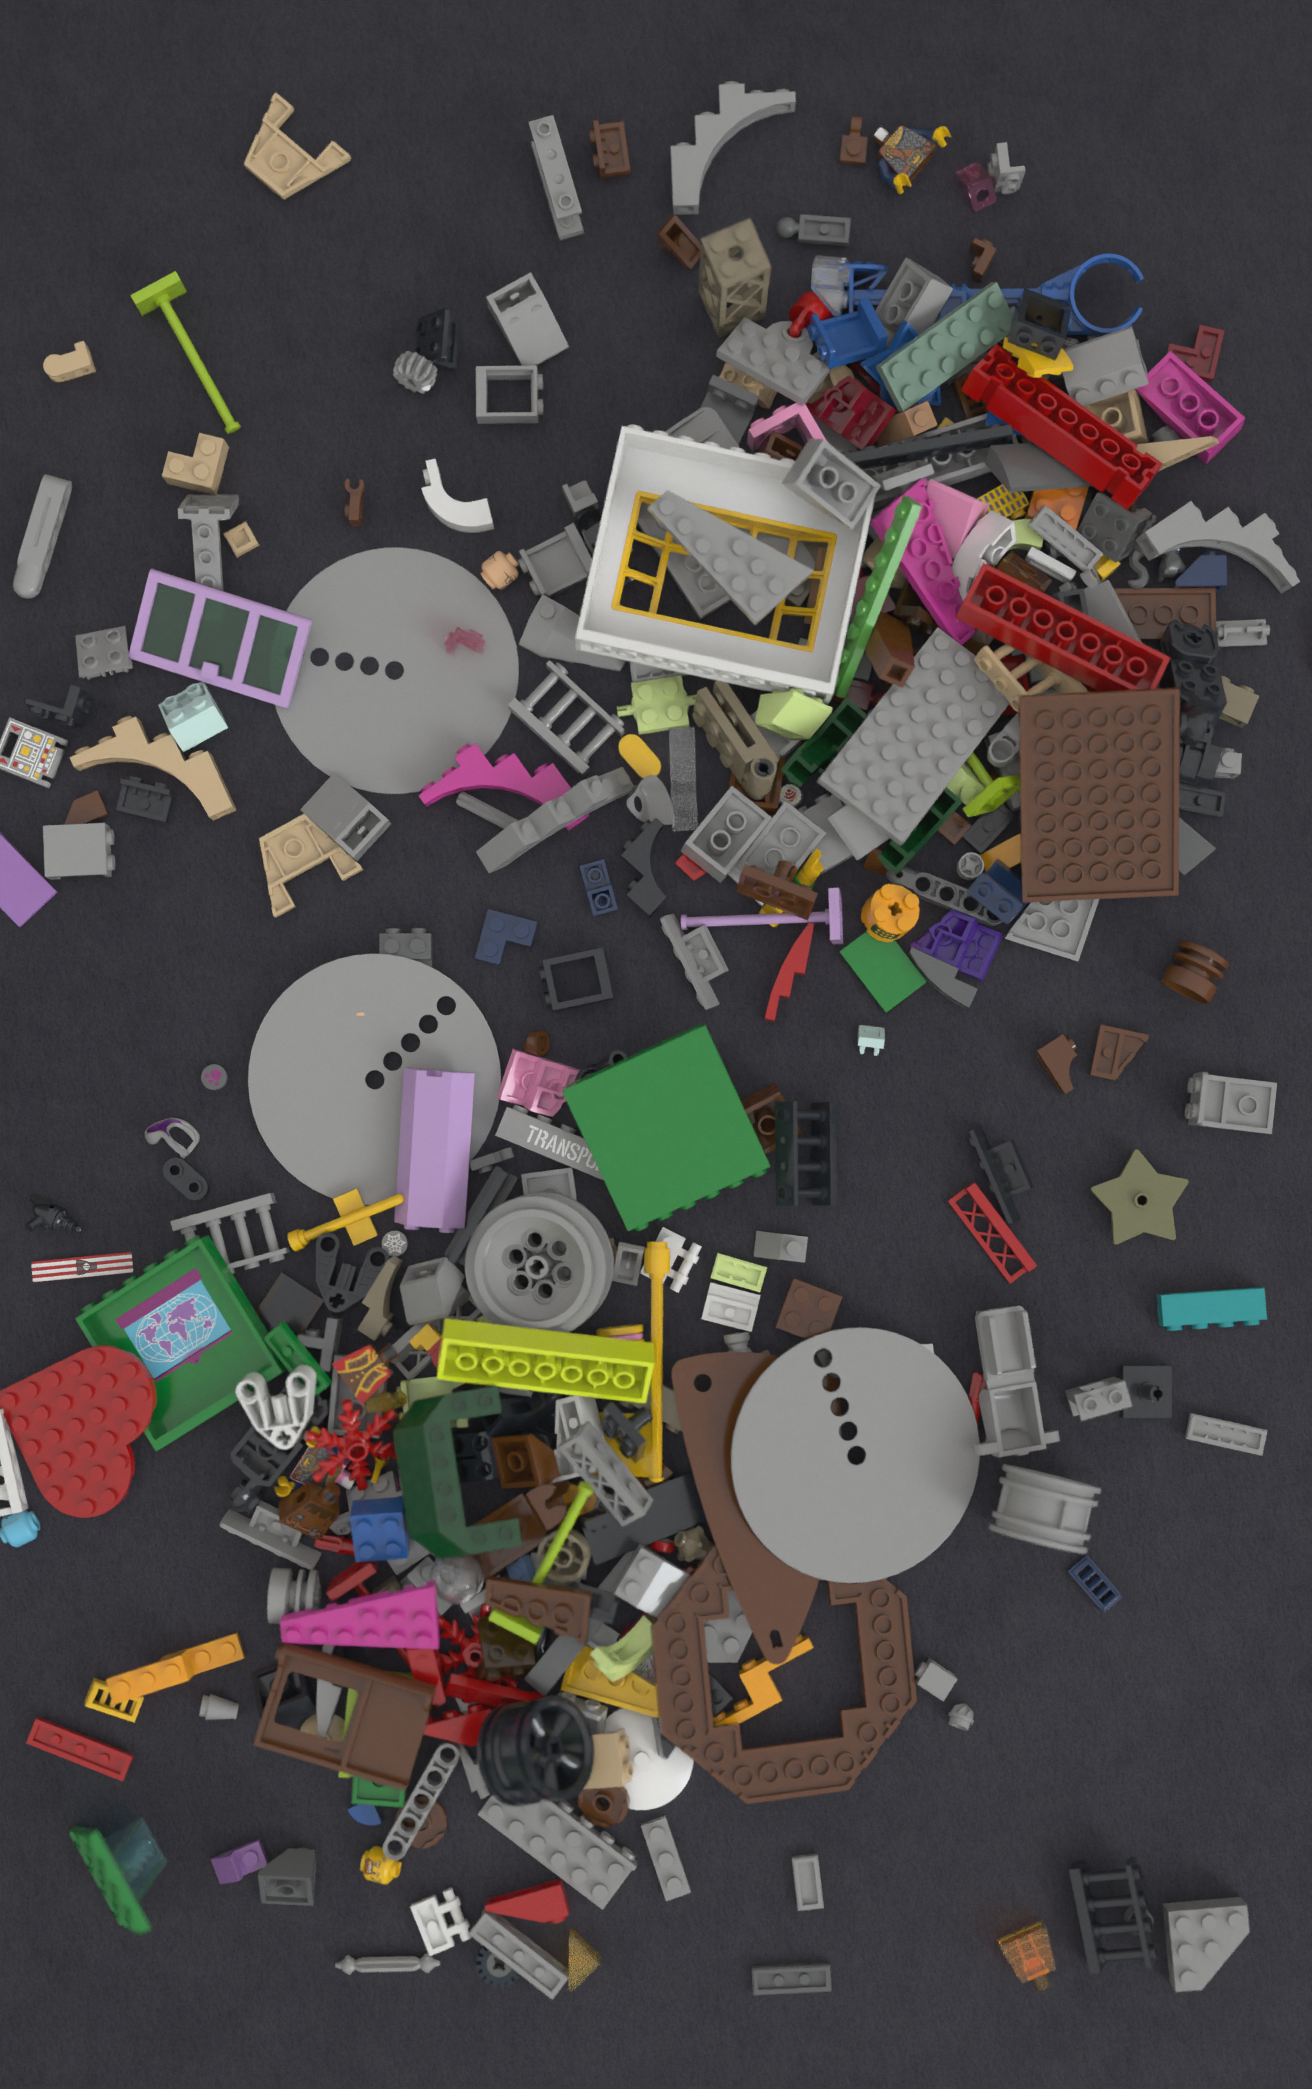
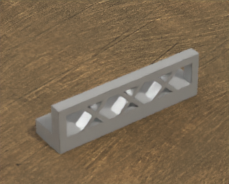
M462 1284L448 1317L415 1324L393 1344L399 1356L391 1361V1363L395 1364L409 1381L432 1361V1356L428 1352L415 1351L416 1349L409 1343L426 1324L434 1326L442 1335L445 1318L475 1322L482 1315L472 1299L470 1291ZM470 1300L477 1309L470 1316H461L462 1306ZM410 1355H417V1365L409 1372L402 1362Z
M590 1421L581 1425L576 1435L560 1443L558 1449L585 1482L594 1487V1493L622 1527L646 1514L653 1502L652 1497ZM576 1443L583 1451V1455L574 1454L569 1447ZM587 1465L595 1466L599 1471V1476L590 1474L586 1469ZM603 1484L611 1486L615 1490V1495L607 1494L603 1489ZM619 1504L628 1506L633 1513L625 1516L619 1509Z
M484 1908L480 1919L470 1930L469 1934L549 1998L553 1999L568 1980L569 1969L501 1915L487 1912Z

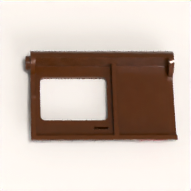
M285 1642L284 1645H279L275 1654V1660L278 1661V1669L253 1745L405 1791L437 1686L295 1643ZM291 1672L300 1673L357 1691V1700L342 1742L333 1741L275 1722L277 1709L288 1675Z

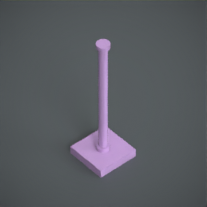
M828 888L829 909H825V912H811L808 921L790 913L702 917L681 915V929L687 930L688 927H701L703 925L708 927L826 922V925L830 924V941L832 944H843L842 893L839 888Z

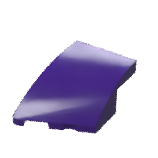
M951 910L939 923L934 924L928 929V932L917 942L914 941L910 948H915L958 968V972L983 982L1003 935L998 931L979 925L976 918Z

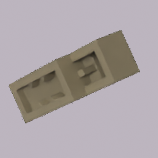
M395 1255L386 1262L362 1301L370 1310L357 1330L374 1341L381 1335L385 1337L393 1325L390 1322L394 1315L390 1312V1294L397 1271L403 1262Z

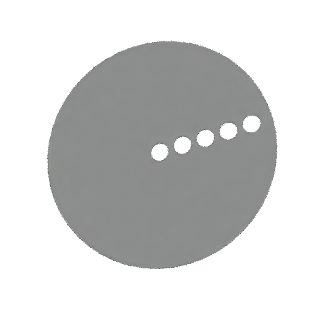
M380 548L357 553L337 561L312 578L300 590L286 610L287 612L312 619V625L290 707L284 708L275 705L284 729L295 746L314 766L331 777L335 772L351 787L374 793L406 794L420 792L426 784L432 781L434 783L440 781L443 778L441 775L449 768L454 766L457 769L459 767L454 757L458 755L456 752L462 746L468 743L471 746L476 743L485 755L497 741L506 726L511 714L508 704L514 697L516 698L519 678L518 654L512 628L498 601L487 587L473 574L449 559L434 553L410 548ZM282 621L276 632L270 662L272 692L277 694L281 693L289 663L285 652L289 645L294 644L298 626ZM323 648L328 652L329 660L324 666H315L311 662L310 656L313 650ZM346 652L353 656L354 664L351 669L342 671L336 667L335 660L340 653ZM366 657H373L379 663V669L373 675H365L360 669L361 661ZM393 661L401 663L404 668L402 677L397 680H392L385 674L387 664Z
M362 954L340 958L323 964L296 980L281 994L264 1017L256 1034L249 1062L248 1087L251 1108L259 1132L270 1151L283 1167L299 1181L319 1193L334 1198L358 1188L365 1205H371L396 1195L404 1068L475 1073L469 1161H471L480 1150L491 1130L499 1104L497 1094L501 1085L500 1060L491 1029L477 1005L461 987L441 972L421 962L389 954ZM443 996L453 998L456 1003L455 1011L450 1015H443L437 1010V1002ZM364 1012L365 1015L357 1016V1013ZM433 1015L438 1021L436 1031L431 1034L422 1032L419 1028L421 1017ZM413 1033L419 1037L420 1046L416 1051L407 1052L402 1048L401 1040L405 1034ZM397 1052L402 1057V1065L398 1070L391 1071L384 1066L383 1059L387 1053ZM377 1070L384 1075L385 1080L381 1088L371 1089L367 1086L365 1078L368 1072Z
M862 1327L825 1332L800 1342L776 1359L762 1373L745 1399L737 1418L731 1449V1471L737 1500L745 1519L760 1541L775 1556L800 1572L819 1579L843 1583H860L884 1579L901 1573L927 1558L948 1538L961 1520L970 1502L978 1475L980 1455L976 1456L974 1451V1444L979 1443L978 1427L973 1408L959 1380L949 1367L926 1347L910 1338L881 1329ZM826 1348L832 1354V1361L827 1367H818L814 1363V1354L817 1350ZM836 1373L839 1376L840 1386L836 1391L828 1392L823 1388L822 1379L826 1374ZM837 1397H843L849 1403V1409L843 1416H835L830 1409L831 1402ZM847 1421L853 1422L857 1427L856 1436L849 1441L843 1440L839 1435L840 1426ZM861 1446L865 1450L866 1456L861 1464L853 1465L848 1461L847 1453L851 1447Z

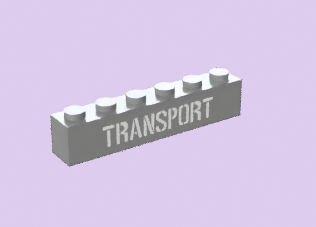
M515 1104L513 1109L506 1108L495 1136L604 1180L585 1139L574 1135L575 1129L563 1124L560 1128L552 1126L551 1119L539 1114L537 1118L528 1116L529 1110Z

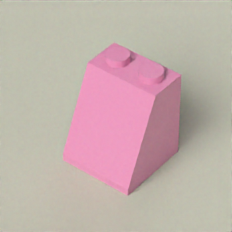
M930 479L926 491L929 499L933 500L935 508L932 510L936 522L941 524L952 561L954 562L961 545L975 527L977 521L985 516L989 504Z

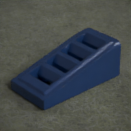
M1087 1554L1067 1570L1103 1613L1123 1597ZM1089 1564L1091 1569L1079 1577L1077 1574ZM1096 1573L1098 1577L1089 1585H1086L1084 1582ZM1101 1582H1104L1105 1585L1094 1594L1092 1590ZM1109 1590L1113 1592L1103 1602H1100L1099 1599Z

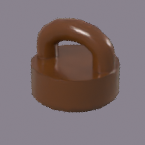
M532 1031L524 1041V1052L533 1056H544L550 1047L548 1034L545 1031Z

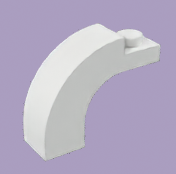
M436 459L427 460V469L423 470L426 485L431 484V486L422 487L425 501L435 517L450 528L462 532L474 533L494 529L487 498L473 502H459L452 499L443 489Z

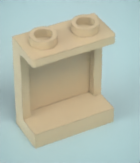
M625 1728L613 1732L592 1733L594 1764L590 1779L584 1789L622 1787L629 1783L633 1777V1765L629 1762L628 1751L630 1741L625 1733Z

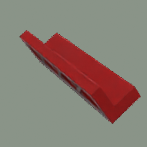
M975 1183L969 1184L948 1200V1203L1009 1284L1037 1266ZM965 1194H968L973 1201L972 1212L961 1211L955 1202ZM976 1206L978 1207V1209L981 1211L982 1214H980V1213H975V1212H976ZM964 1214L971 1215V1221ZM975 1216L987 1219L989 1222L987 1233L977 1232L973 1227ZM992 1227L997 1234H991ZM980 1235L987 1236L986 1243ZM990 1236L1002 1239L1004 1242L1003 1254L992 1252L989 1248ZM1007 1247H1008V1249L1011 1251V1253H1012L1013 1255H1008V1254H1006V1253H1007ZM996 1256H1002V1262ZM1006 1257L1016 1258L1022 1266L1021 1269L1011 1276L1005 1269Z

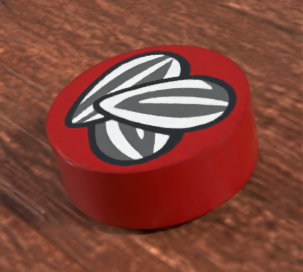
M665 1537L650 1543L649 1546L659 1552L671 1553L674 1550L675 1544L673 1539Z

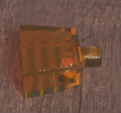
M1042 1920L996 1939L1001 1951L1022 1983L1032 1980L1036 1991H1042L1051 1986L1046 1973L1055 1970L1056 1967L1048 1932Z

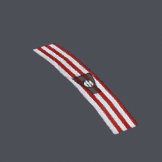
M131 1252L35 1261L31 1263L33 1282L133 1272Z

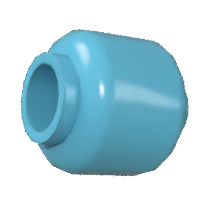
M25 1510L3 1517L0 1537L4 1543L9 1542L13 1547H20L35 1540L40 1530V1524L34 1512Z

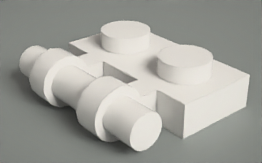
M663 1227L655 1241L668 1242V1248H670V1273H665L663 1283L667 1276L673 1278L670 1289L679 1293L682 1285H686L689 1279L687 1275L693 1263H697L699 1259L698 1254L702 1247L693 1242L689 1251L681 1248L686 1238ZM677 1255L684 1258L678 1272L671 1269ZM643 1265L640 1274L649 1278V1273H644Z
M452 1888L443 1891L446 1901L439 1904L436 1895H432L410 1906L429 1956L453 1947L455 1943L452 1935L459 1933L462 1941L471 1938L468 1929L470 1927L467 1918L463 1917L459 1907L461 1902L458 1896L455 1897ZM448 1911L451 1912L455 1922L450 1926L447 1925L443 1913Z

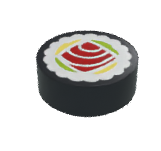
M791 782L783 784L780 805L782 806L787 801L795 808L799 806L803 799L802 789L797 784Z

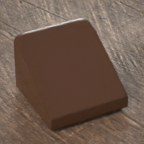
M875 848L868 853L864 868L885 876L887 869L883 866L882 861L877 858L883 850Z

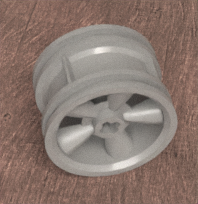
M1003 1464L1002 1470L1007 1471L1006 1477H1000L999 1482L1003 1484L998 1510H992L991 1515L996 1518L995 1523H989L988 1529L1021 1540L1087 1554L1088 1548L1083 1546L1084 1540L1089 1541L1091 1537L1090 1534L1086 1533L1091 1507L1098 1506V1501L1094 1500V1494H1100L1101 1488L1048 1473Z

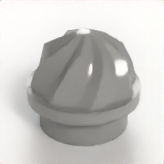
M967 1704L955 1705L951 1712L948 1713L950 1717L948 1724L953 1727L968 1730L969 1726L974 1722L973 1711Z

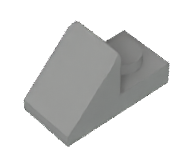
M756 1231L754 1257L805 1263L808 1237Z

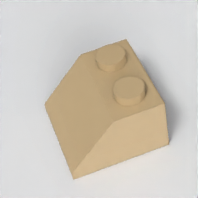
M1135 389L1084 406L1135 444L1148 442L1139 394Z

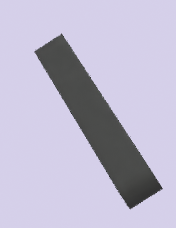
M645 1545V1546H644V1547L648 1548L649 1550L653 1551L654 1553L658 1554L657 1552H655V1551H654L651 1547H649L648 1545ZM635 1550L626 1553L597 1589L614 1594L612 1588ZM593 1618L589 1619L587 1643L604 1623L603 1621ZM559 1635L524 1680L545 1696L585 1645L577 1642V1639L571 1636Z

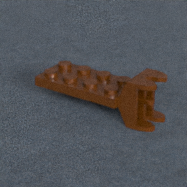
M562 1480L538 1486L527 1494L526 1492L521 1493L474 1524L479 1525L518 1519L522 1545L469 1555L447 1557L446 1560L465 1593L486 1581L488 1576L497 1574L538 1547L550 1532L560 1528L573 1503L572 1501L567 1505L563 1504L564 1500L562 1498L568 1492L571 1482Z

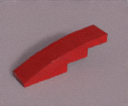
M808 923L793 944L780 968L769 997L764 1020L775 1021L779 997L789 999L794 974L804 976L814 923Z

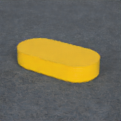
M630 734L624 736L619 742V753L640 778L644 779L650 775L658 776L661 770V763L657 756L637 735Z

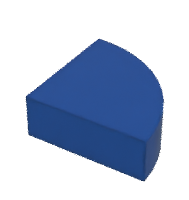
M355 1804L347 1809L350 1815L362 1824L378 1825L382 1823L376 1805Z

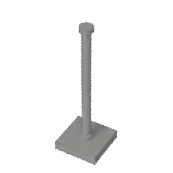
M918 459L873 475L871 478L881 485L880 489L884 491L901 487L902 492H904L913 481L932 475L934 471L931 463Z

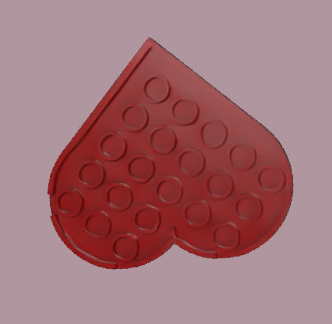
M113 1345L89 1347L0 1391V1408L4 1411L3 1415L40 1492L53 1507L70 1516L88 1518L106 1513L125 1498L130 1490L129 1486L135 1473V1461L130 1443L140 1437L151 1423L153 1410L156 1407V1389L153 1378L145 1364L130 1351L126 1352Z

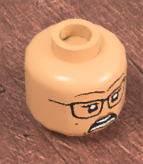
M497 551L482 564L483 572L480 574L492 589L495 587L504 589L518 577L519 573L516 567L519 563L510 552L505 555L503 552Z

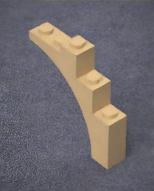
M127 716L117 722L118 725L112 727L116 737H104L98 741V745L89 748V746L80 748L75 751L76 755L70 757L73 766L79 771L98 764L112 762L140 763L155 767L184 783L200 800L208 816L213 821L236 811L216 763L208 751L203 752V750L194 752L189 755L190 759L186 760L172 734L168 735L167 733L153 738L154 742L150 743L143 725L137 717Z

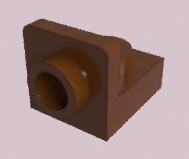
M974 238L971 242L970 251L977 255L970 267L973 270L971 280L980 284L994 259L996 248L988 240Z

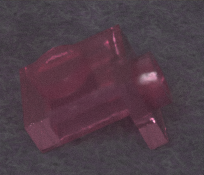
M459 627L456 628L454 633L450 632L444 643L447 646V654L453 656L459 643L480 654L483 653L486 647L485 640L482 639L483 635L472 629H469L467 632Z

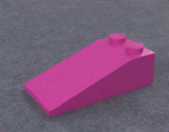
M1171 351L1147 374L1149 384L1135 389L1158 416L1170 426L1171 430L1175 429L1180 439L1209 436L1218 439V445L1196 454L1205 464L1242 429L1245 420L1242 414Z

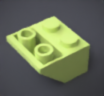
M790 688L787 692L774 690L771 694L760 696L755 725L792 741L806 740L811 738L832 713V707L823 704V700L820 698L805 696L804 692L799 689Z

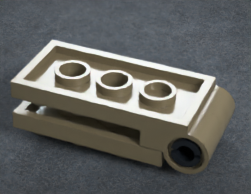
M715 681L712 695L707 687L697 691L693 719L698 727H703L707 733L706 738L713 748H717L723 765L731 769L747 795L754 800L766 799V794L772 789L779 759L728 683Z

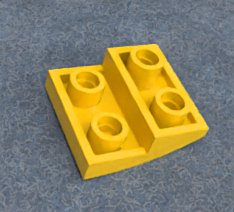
M1009 337L1004 338L1003 348L1012 352L1014 357L1019 358L1017 367L1026 371L1028 376L1040 378L1043 374L1060 375L1061 372L1073 370L1074 365L1062 348L1057 359L1053 360L1009 343Z

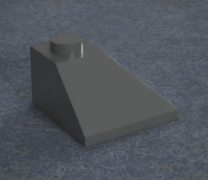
M304 1847L287 1849L260 1869L258 1880L261 1903L313 1906L316 1875L315 1850H309Z

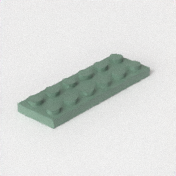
M997 282L988 284L876 366L898 411L904 412L1009 335L1013 315Z

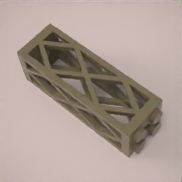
M750 219L701 239L699 294L718 338L733 332L744 317L754 323L765 319L771 266ZM739 251H741V258L734 257ZM727 302L733 303L729 308L726 307Z

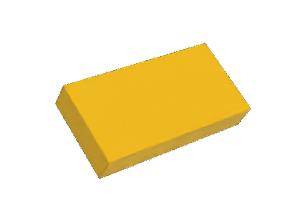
M358 1188L333 1198L341 1217L366 1207ZM370 1216L345 1226L354 1246L378 1236Z

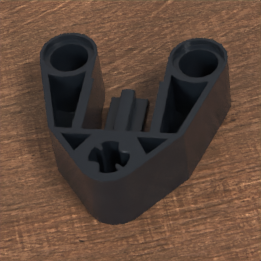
M326 1232L318 1237L316 1241V1283L326 1307L331 1313L342 1315L362 1303L384 1265L390 1259L385 1249L375 1247L368 1251L363 1267L360 1269L354 1291L351 1292L350 1288L357 1267L342 1263L335 1287L331 1286L338 1265L337 1261L341 1251V1244L333 1233ZM329 1239L335 1241L336 1246L332 1251L325 1252L322 1250L324 1241ZM376 1254H382L385 1257L384 1264L379 1267L371 1264V1259ZM338 1296H341L344 1305H339L336 1309L331 1301L332 1299L337 1300Z

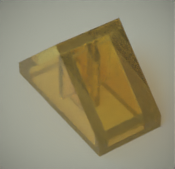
M570 1930L569 1991H574L600 1965L601 1956L576 1930Z

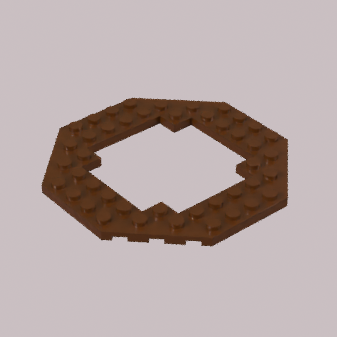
M714 1544L650 1626L660 1733L746 1804L850 1790L856 1782L854 1780L863 1768L866 1769L878 1753L877 1750L882 1743L891 1736L901 1723L900 1720L908 1709H911L917 1702L907 1596L887 1581L886 1578L860 1583L826 1580L829 1605L854 1603L864 1706L839 1709L841 1735L742 1749L740 1726L737 1722L713 1725L704 1621L729 1618L727 1591H734L716 1544Z

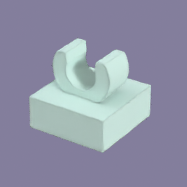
M859 1025L858 1046H860V1054H864L866 1047H873L874 1056H877L879 1048H884L885 1028Z

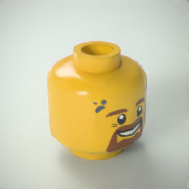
M374 1846L369 1851H365L361 1860L360 1870L369 1881L389 1884L393 1877H398L401 1870V1862L388 1859L383 1852V1847Z

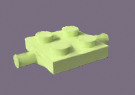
M679 675L631 683L632 705L617 706L618 717L634 716L640 735L689 727L688 710L689 706L695 705L696 695L687 696L683 688L682 676Z

